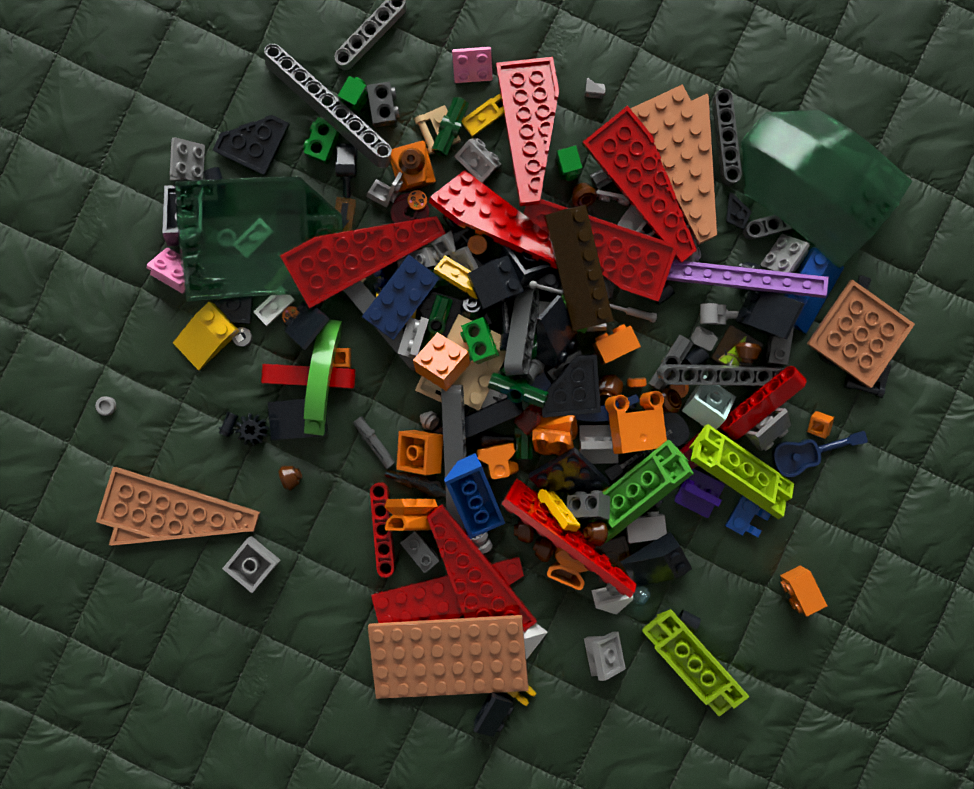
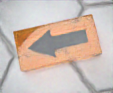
M336 198L331 234L352 230L356 206L355 199Z

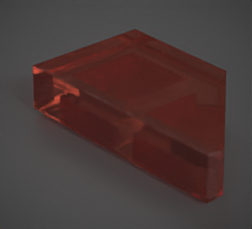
M531 404L513 422L528 436L541 423L542 408Z

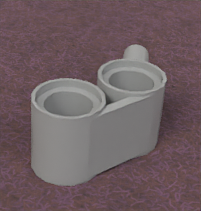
M714 303L700 304V324L724 325L728 319H736L739 311H728L726 305Z

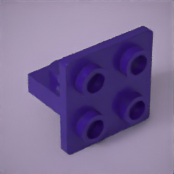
M693 468L694 474L682 483L674 502L709 518L714 506L719 507L722 501L719 499V496L725 484Z

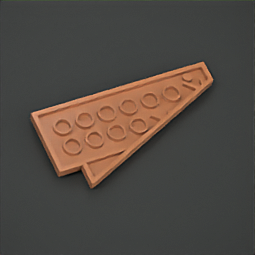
M682 84L631 108V110L652 134L656 149L661 156V162L675 192L679 208L682 210L698 245L717 236L709 96L705 94L691 101Z
M113 467L96 522L114 527L109 545L112 546L255 531L260 512L125 469Z

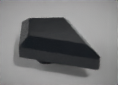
M729 193L726 222L744 229L752 211L733 193Z

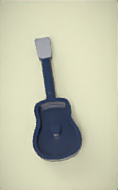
M860 431L849 435L847 438L820 446L811 439H805L801 442H780L772 451V459L776 470L785 477H795L806 468L819 465L821 463L820 453L847 445L864 444L868 440L866 433Z

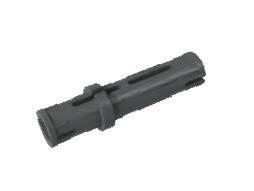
M363 416L352 423L362 435V440H365L385 469L396 462L375 435V430L371 429L366 423Z

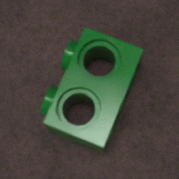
M351 76L348 77L338 94V99L357 116H359L369 98L365 82L358 77L352 78Z
M317 117L316 122L313 121L310 127V132L312 133L310 138L305 140L303 150H305L304 154L307 157L328 165L340 133L325 119ZM322 128H329L327 135H320ZM316 145L322 146L320 153H313Z
M577 146L557 150L555 159L561 180L572 181L577 179L582 170Z
M481 317L461 325L463 331L460 333L464 343L467 342L469 350L467 351L469 352L470 361L481 364L499 357L492 333L485 318ZM479 328L478 336L472 337V330ZM481 346H485V353L478 355V349Z

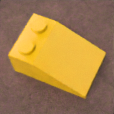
M208 302L194 315L174 340L173 344L200 371L232 340L239 330L214 303Z

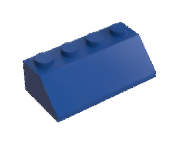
M815 246L809 250L797 274L829 277L827 298L844 266L833 255ZM784 294L783 296L804 303L794 328L806 334L826 298Z
M476 453L457 461L444 481L471 539L505 524V521Z

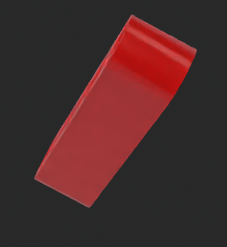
M262 364L261 383L307 386L310 366ZM332 368L329 387L355 388L356 369Z
M788 366L731 411L726 420L720 425V428L733 440L741 438L806 385V378L794 366Z
M378 482L370 489L377 573L381 577L387 578L393 574L396 566L393 531L381 534L378 531V526L386 525L387 520L391 517V513L386 509L385 515H379L376 508L379 505L385 507L386 501L390 497L388 486L383 482ZM377 486H381L384 489L383 496L375 494ZM381 544L389 546L390 550L388 553L380 551ZM388 563L391 566V571L384 572L381 565Z

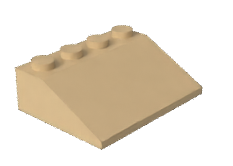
M458 314L447 339L465 350H469L467 342L464 343L460 332L463 331L461 325L472 320ZM479 328L473 329L472 337L478 336ZM492 330L490 331L499 357L481 364L470 361L471 364L453 383V385H463L464 404L480 410L490 390L488 383L493 372L498 374L506 355V351H500L501 335ZM481 346L478 349V355L485 353V346ZM428 379L425 380L424 383L441 392L442 388Z

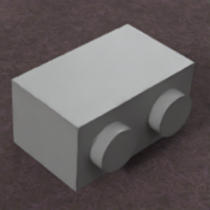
M659 511L647 512L648 515L638 517L625 528L628 543L657 540L667 534L665 515L659 514Z

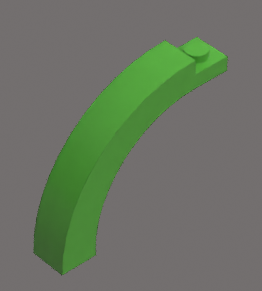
M330 319L315 340L304 408V433L323 436L325 433L329 384L336 350L341 339L342 321Z

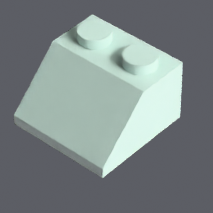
M697 385L687 399L682 411L701 425L709 424L717 430L726 420L736 397L720 385Z

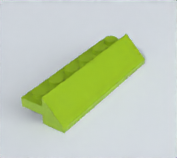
M709 424L705 425L689 447L693 450L691 461L777 519L784 517L786 501L792 499L794 483Z
M671 609L657 614L654 620L642 628V632L655 645L657 652L705 705H709L718 716H721L731 707L736 708L749 698V695Z

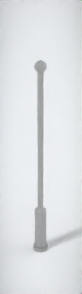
M531 281L529 284L532 289L539 288L563 295L562 290L537 284L536 281ZM610 304V308L624 311L627 315L646 319L653 323L657 319L656 313Z

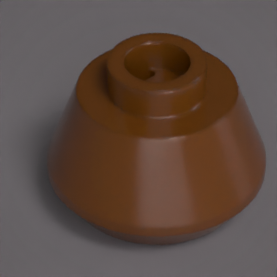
M416 148L405 149L399 156V167L406 174H418L425 166V157Z
M587 183L577 184L572 190L573 205L576 207L583 205L589 207L596 200L597 191Z
M738 342L735 345L737 358H741L743 363H753V360H757L762 351L761 346L754 343Z
M665 388L661 392L664 397L663 412L676 413L682 405L681 397L676 390Z
M281 466L278 471L281 483L286 490H293L300 484V479L303 478L300 469L295 468V466Z
M519 520L518 524H514V536H517L518 540L529 544L533 541L534 528Z
M596 520L587 524L583 530V535L587 542L596 546H602L607 540L608 529L602 520Z
M541 537L540 540L536 539L532 550L535 551L534 555L544 563L548 562L551 558L555 545L550 539Z

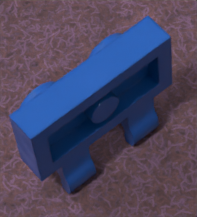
M742 495L725 526L742 536L747 531L759 537L762 531L749 523L755 514L767 521L771 514L759 508L758 505Z

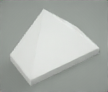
M606 587L591 590L596 608L613 614H618L633 600V595L631 598L622 594L612 596Z
M537 623L524 632L526 659L547 634V631Z

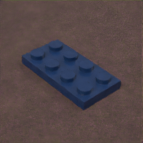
M408 255L363 314L362 318L394 340L440 278L412 256Z

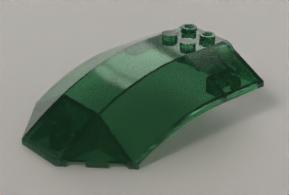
M820 110L766 112L741 140L743 176H745L746 187L744 189L745 195L751 197L785 221L838 268H841L876 233L899 205L912 183L911 179L868 141Z
M258 177L175 182L178 238L186 301L265 295H301L280 255L313 237L343 232L342 214L301 177Z

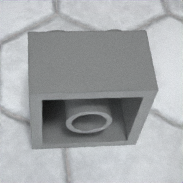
M251 536L245 540L222 569L253 593L281 560Z

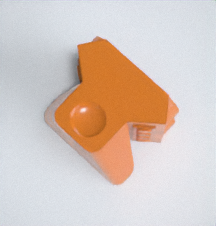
M425 141L392 149L391 164L395 178L399 172L403 173L401 178L403 184L399 192L410 191L436 182ZM408 148L420 150L425 157L423 170L415 175L406 174L399 167V156Z
M567 415L545 418L538 416L536 428L532 434L535 452L543 455L556 454L560 456L574 448L572 440L578 434L576 416Z
M513 442L476 450L478 459L482 463L487 464L483 467L487 479L504 478L519 471L518 464L509 460L515 453Z
M387 499L385 508L392 516L387 520L385 530H431L427 515L438 507L435 499Z
M555 547L554 554L557 562L548 568L547 576L572 588L582 590L585 582L579 572L588 570L583 563L572 559L565 550Z

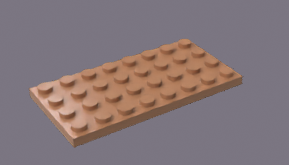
M522 615L373 623L368 625L376 699L528 691L529 689Z

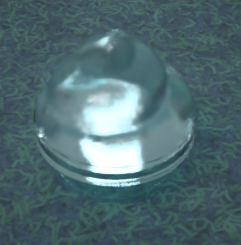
M636 587L633 594L634 602L636 604L640 603L643 606L650 598L651 592L648 591L647 587Z

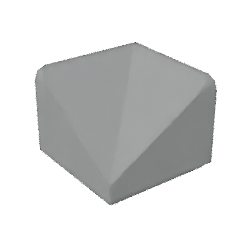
M587 78L584 96L602 99L605 95V85L594 83Z
M452 231L431 242L441 259L456 251Z
M700 326L696 327L691 336L694 344L709 351L713 349L718 340L713 332Z

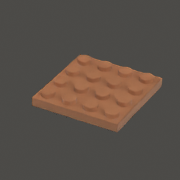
M850 280L807 345L868 388H872L915 324L857 282Z

